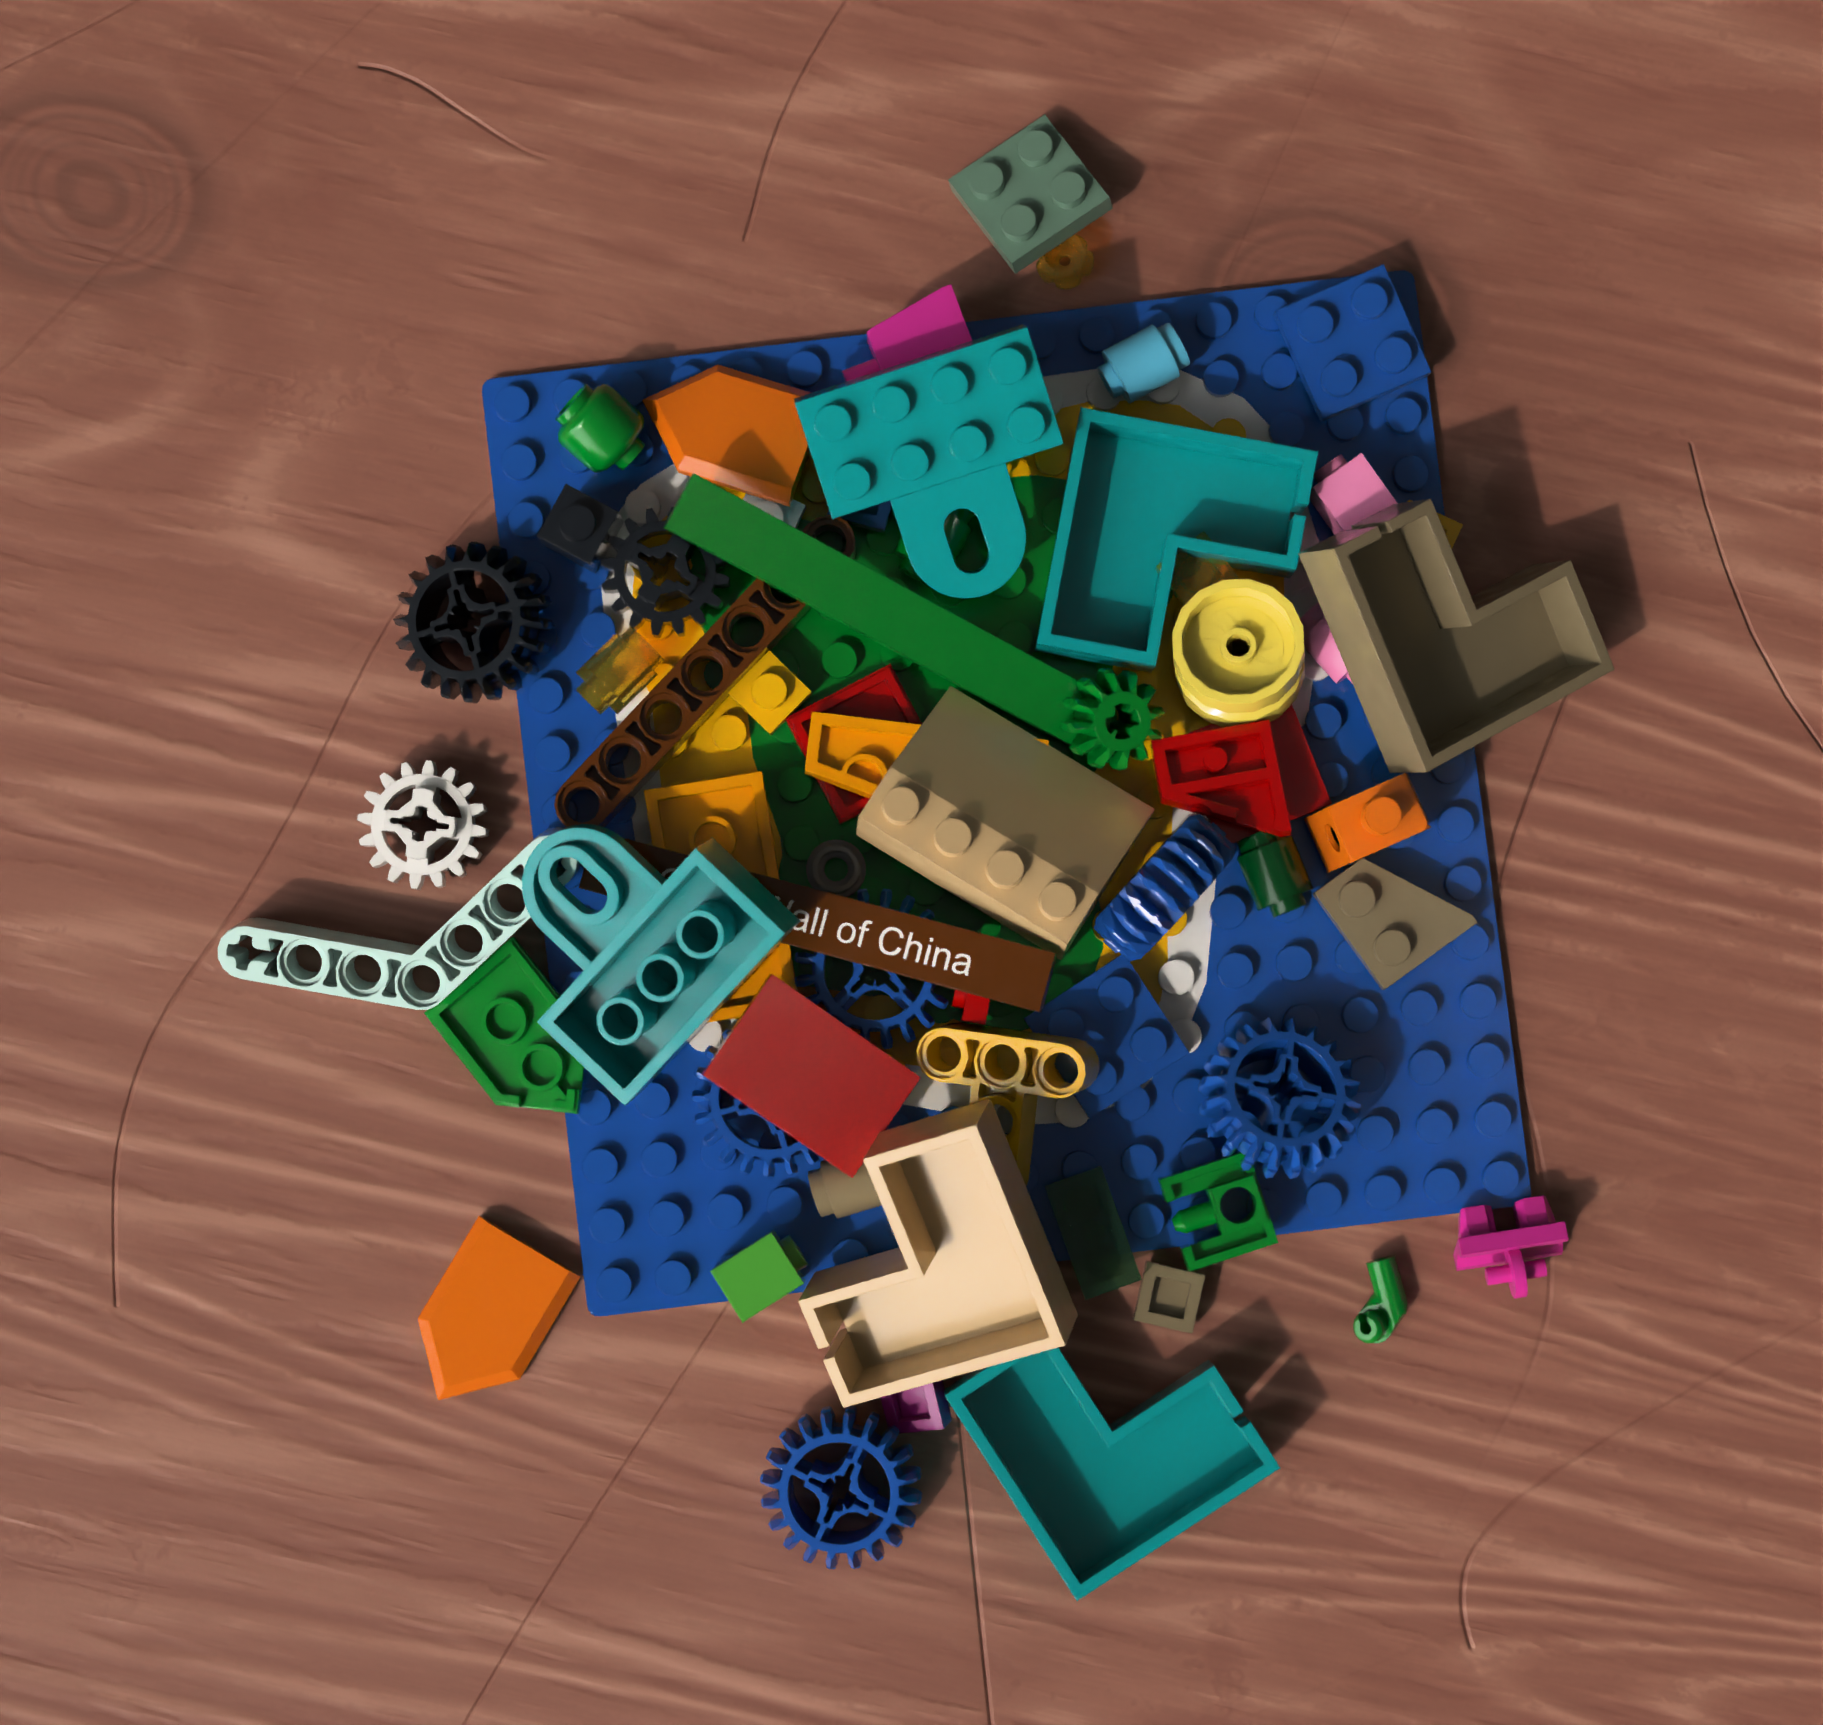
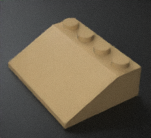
M950 686L891 765L858 816L856 835L1043 950L1057 953V958L1062 960L1155 809L1050 745L1047 746L1034 739L1037 737Z

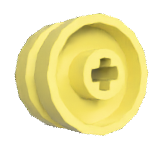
M1251 579L1221 580L1199 590L1181 608L1172 631L1176 684L1187 706L1203 720L1221 727L1268 719L1271 722L1279 718L1297 699L1305 678L1304 628L1293 604L1274 587ZM1235 653H1245L1243 656H1234Z

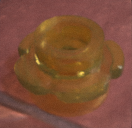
M1074 234L1041 256L1036 263L1040 278L1045 283H1054L1058 289L1066 290L1077 287L1081 283V278L1090 275L1094 267V256L1091 251L1087 250L1086 240ZM1064 257H1068L1071 260L1067 266L1060 265V260Z

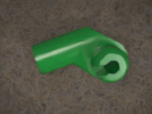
M1394 1255L1366 1263L1374 1293L1353 1322V1331L1356 1337L1364 1343H1381L1386 1341L1407 1312L1408 1301Z

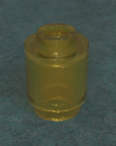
M630 626L621 636L615 633L575 672L583 681L575 690L600 715L608 707L618 715L658 675L654 670L664 659Z

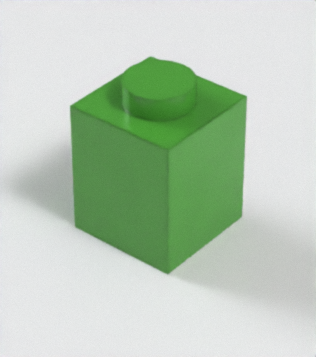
M772 1230L715 1266L710 1272L743 1323L803 1285L805 1278L800 1270L808 1266V1262L790 1235L780 1240L776 1232Z

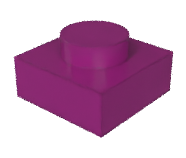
M943 1380L881 1397L887 1426L895 1425L899 1429V1434L945 1429L952 1421L948 1401L944 1396Z

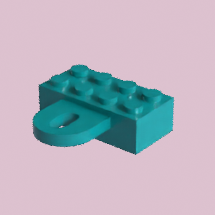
M1021 324L794 398L832 519L890 501L912 567L928 586L947 596L955 598L984 596L999 589L1013 576L1024 555L1026 530L1006 462L1064 444L1031 337L1025 325ZM956 509H968L976 514L988 549L987 560L982 567L974 571L963 570L955 564L944 531V523L947 516Z
M592 824L568 826L549 835L535 847L526 862L522 877L523 899L530 917L538 928L583 970L537 1023L626 1106L645 1090L799 924L800 920L714 838L695 848L670 877L666 879L626 840L615 832ZM570 857L577 860L602 883L607 892V902L603 909L592 910L587 908L560 883L556 869L561 858Z

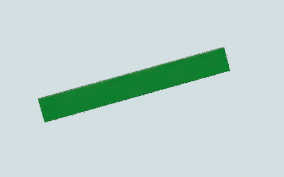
M694 473L691 474L664 529L1070 746L1077 734L1062 731L1060 725L1065 720L1074 718L1075 710L1067 709L1064 706L1063 700L1067 697L1082 698L1078 690L1077 680Z

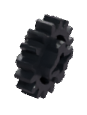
M671 507V509H670V511H669V513H668V515H667V520H668L670 514L672 513L674 507ZM653 508L646 509L647 524L639 527L630 518L624 521L626 529L630 534L625 540L620 537L610 536L608 542L618 553L616 558L608 557L601 559L600 565L602 568L614 573V578L608 579L601 584L602 589L605 593L620 594V597L611 608L616 615L625 613L630 609L633 613L629 626L635 631L645 621L651 622L652 635L655 638L662 636L665 625H673L677 635L683 637L686 631L685 621L692 618L702 628L707 625L702 612L706 605L718 610L722 608L723 603L714 594L715 588L730 587V578L724 574L717 573V568L726 565L728 562L664 529L667 520L659 521ZM657 535H672L667 544L651 548L641 544L645 540ZM695 547H697L704 558L706 569L704 582L692 574L690 570L689 560L694 554L693 550ZM644 560L653 565L657 563L661 566H666L670 560H674V567L678 575L688 586L679 581L673 582L667 579L661 586L656 585L657 577ZM628 564L640 572L643 583L637 592L638 596L636 599L630 593L627 585L626 571ZM683 597L690 602L685 607L674 611H657L660 610L665 601Z

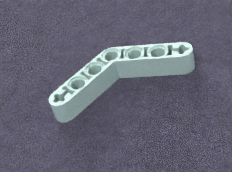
M551 828L539 834L422 946L266 918H248L228 930L221 938L218 945V959L226 972L239 979L414 1010L431 1009L442 1002L531 918L526 906L521 912L514 913L505 910L498 902V887L503 884H512L522 890L524 869L519 865L522 864L525 868L526 862L535 847L546 837L563 828ZM570 857L562 859L563 867L557 864V877L563 886L572 879L582 866L577 860ZM466 924L473 926L479 931L483 941L482 949L479 952H467L458 946L454 935L457 926ZM248 936L252 937V946L254 948L266 950V952H262L253 960L248 959V949L239 946V943ZM283 941V945L281 946L279 953L268 952L273 950ZM298 945H309L319 952L322 958L320 971L310 972L299 965L296 959ZM368 955L378 962L381 968L379 981L367 982L357 975L354 968L356 956ZM426 965L437 972L440 979L438 991L425 992L415 985L412 973L415 966Z

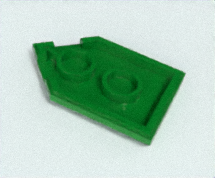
M512 937L489 956L442 1002L426 1010L424 1014L495 1105L573 1114L580 1113L584 1067L537 1023L561 995L516 938Z

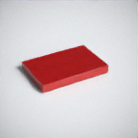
M769 974L701 1074L851 1178L854 1177L863 1164V1158L878 1133L886 1130L921 1078L773 974Z

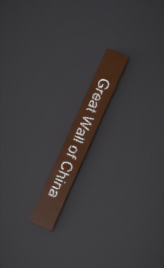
M623 838L666 879L689 856ZM584 867L579 888L607 896L606 889L602 883ZM749 872L800 920L799 924L781 943L1040 1013L1043 1011L1057 953Z

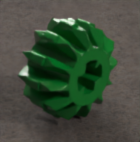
M1108 668L1098 670L1096 682L1084 677L1077 680L1078 690L1082 698L1067 697L1063 700L1064 706L1067 709L1075 710L1074 718L1067 719L1060 725L1062 731L1077 734L1070 744V750L1078 755L1088 753V765L1099 769L1109 763L1112 769L1125 770L1128 767L1129 756L1140 761L1149 758L1143 741L1145 739L1156 740L1163 738L1157 729L1150 727L1151 720L1159 719L1165 714L1162 707L1148 705L1156 692L1154 687L1145 683L1138 685V676L1135 672L1123 670L1116 676L1114 670ZM1118 710L1119 720L1111 722L1110 727L1107 728L1106 718L1113 717L1115 711Z

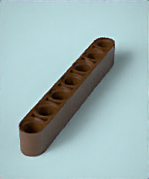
M831 515L819 516L808 523L802 530L803 533L813 538H816L822 532H837L846 541V548L842 554L853 560L855 559L856 541L854 532L850 525L842 518L832 519ZM756 579L561 786L556 794L554 804L560 821L567 827L579 824L606 827L729 696L728 692L769 650L771 651L812 607L798 600L789 604L781 603L772 595L771 585ZM746 617L755 618L764 626L762 639L751 647L739 646L731 638L732 628L735 623ZM702 661H715L723 668L722 681L713 690H698L691 684L690 677L693 668ZM662 704H674L682 712V722L679 728L667 735L654 732L650 725V717L654 709ZM632 747L640 753L641 764L639 770L633 776L625 779L613 776L609 767L612 754L619 748ZM583 790L593 791L599 797L600 802L597 815L587 822L574 821L568 809L572 796Z

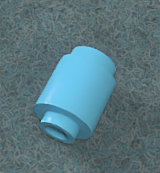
M1169 323L1158 328L1151 324L1103 350L1102 356L1105 363L1097 367V370L1110 396L1115 399L1122 395L1130 404L1179 378V370L1190 365V360L1178 334Z

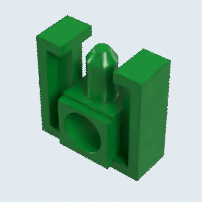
M1241 1152L1157 1178L1164 1200L1167 1203L1202 1190L1206 1191L1209 1201L1179 1210L1172 1218L1175 1231L1189 1233L1216 1224L1220 1234L1180 1247L1188 1271H1194L1279 1243L1254 1166L1249 1171H1242L1241 1161L1245 1155ZM1242 1187L1251 1196V1211L1240 1221H1229L1221 1212V1198L1229 1189Z

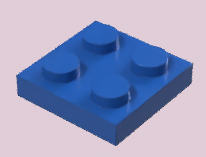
M1384 264L1275 310L1273 314L1320 422L1423 379L1431 373V369Z
M1122 955L1046 1003L1042 1013L1034 1011L1023 1018L1034 1033L1077 1038L1086 1041L1094 1048L1099 1058L1100 1067L1097 1079L1090 1087L1073 1094L1089 1119L1189 1054V1051L1132 964ZM1060 1052L1055 1060V1068L1065 1082L1074 1083L1078 1075V1066L1070 1055Z

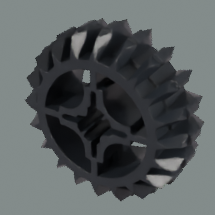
M470 542L466 552H464L460 546L453 544L446 546L445 561L436 555L425 557L426 566L430 574L426 575L413 571L409 574L411 582L417 587L415 593L401 592V594L397 595L403 604L410 605L408 615L400 614L393 619L396 625L408 628L409 634L401 637L396 642L399 649L406 651L415 650L405 665L410 671L419 672L424 670L420 683L426 688L435 689L440 686L442 697L455 700L461 694L464 702L478 703L482 693L488 700H499L502 698L503 685L509 690L514 691L523 688L522 679L518 671L521 670L533 675L539 671L537 663L530 658L533 651L546 654L551 650L549 644L538 640L540 630L549 631L555 627L552 620L539 617V611L546 609L552 603L549 596L534 594L543 581L541 577L534 573L524 575L527 561L518 556L508 559L507 549L497 545H493L487 551L484 544ZM488 575L503 588L509 602L501 604L493 601L488 603L484 591L477 588L474 576ZM448 594L449 605L447 611L442 617L437 619L440 606ZM473 612L487 615L481 618L480 626L473 625L477 629L476 633L461 630L468 627L469 619L475 620L471 616ZM512 626L509 639L500 653V636L506 628ZM459 642L464 655L471 657L474 670L463 671L455 666L444 654L440 643Z

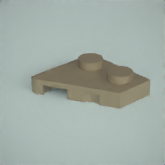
M1364 858L1356 861L1312 893L1381 990L1391 986L1478 923L1473 915Z

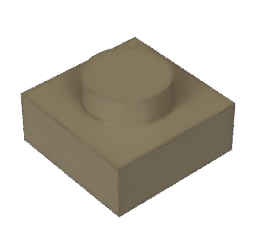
M1145 1261L1133 1320L1193 1334L1205 1274Z

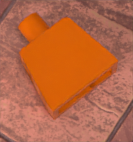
M1408 773L1396 776L1304 818L1327 873L1431 828ZM1331 827L1338 838L1340 847L1338 846L1333 837Z

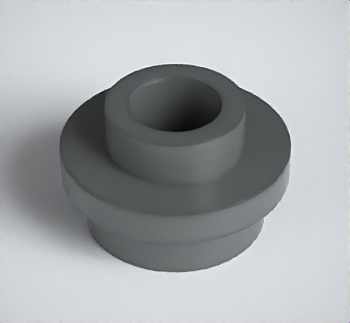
M829 840L821 843L811 852L806 865V873L813 889L849 897L863 884L866 875V865L861 852L853 844L844 840ZM835 858L843 860L848 866L846 877L840 881H832L825 875L826 864Z

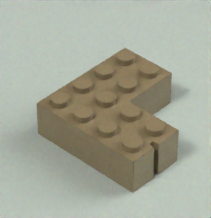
M1431 499L1393 504L1352 525L1353 530L1341 531L1298 553L1390 773L1428 772L1615 670L1571 560L1532 564L1471 596Z

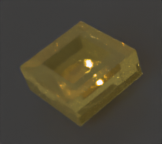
M1205 531L1195 537L1196 539L1212 541ZM1177 552L1170 590L1180 604L1184 606L1199 590L1221 580L1240 578L1225 560L1205 559L1191 556L1192 554ZM1161 563L1155 567L1157 573L1160 572Z

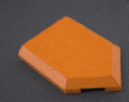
M716 365L642 400L678 473L691 476L694 473L711 483L790 507L810 455V449L794 398L810 394L811 392Z
M479 1215L418 1317L438 1400L521 1379L580 1280L581 1275Z

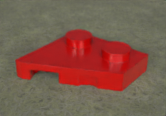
M1269 719L1151 740L1150 748L1162 804L1275 836H1290L1292 829Z

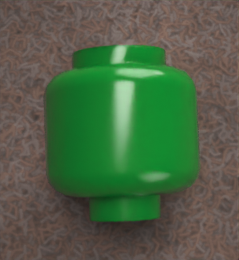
M585 384L572 396L555 418L561 424L558 431V440L561 445L594 473L603 472L613 464L624 470L645 446V443L638 438L644 427L643 414L609 384H601L594 389Z

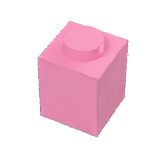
M1362 453L1349 462L1341 454L1314 473V478L1318 484L1311 489L1310 501L1334 535L1341 531L1353 530L1352 525L1393 504H1398Z

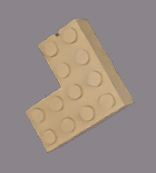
M989 1098L879 1132L863 1160L899 1247L815 1272L798 1300L818 1349L830 1346L823 1361L843 1408L1065 1346L1078 1314L991 1099ZM842 1322H844L846 1328L839 1330Z

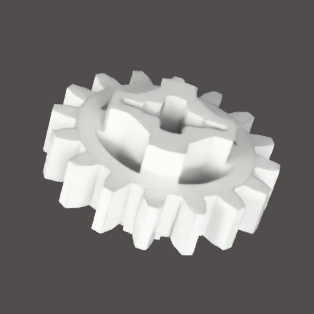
M426 760L422 774H416L412 765L404 762L401 763L402 778L396 781L386 773L380 775L381 782L385 787L381 795L376 792L366 791L364 797L375 806L372 813L358 814V821L371 826V833L361 837L359 843L364 847L376 846L378 852L373 855L369 862L372 867L379 868L387 863L392 865L388 873L389 881L398 883L405 873L410 874L409 881L412 889L421 890L425 876H430L437 888H443L446 885L444 872L451 870L461 878L467 875L465 867L461 862L465 856L480 860L482 853L472 846L474 838L489 836V830L476 825L475 818L486 813L487 807L484 804H470L468 799L477 790L473 783L463 784L459 788L455 786L459 771L450 767L444 772L442 777H438L436 763ZM415 787L412 799L399 810H389L393 801L400 794ZM440 789L447 792L454 799L459 807L462 818L448 816L440 806ZM423 810H427L429 818L443 826H449V828H436V831H427L424 835V841H420L419 833L410 830L409 827L398 824V822H411V819H421ZM385 832L398 834L406 844L405 856H407V862L397 856L392 850ZM448 840L458 841L449 855L431 864V861H434L435 850Z

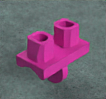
M1544 1195L1523 1198L1514 1202L1513 1212L1517 1229L1496 1231L1490 1205H1479L1461 1209L1458 1216V1240L1453 1253L1456 1271L1505 1264L1485 1268L1487 1285L1508 1283L1514 1299L1527 1297V1279L1546 1277L1547 1267L1544 1259L1524 1261L1562 1255L1563 1242H1567L1569 1239L1565 1221L1555 1222L1554 1214Z

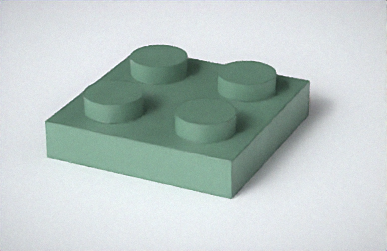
M1043 115L948 179L954 195L1015 274L1113 209L1110 197L1046 115Z

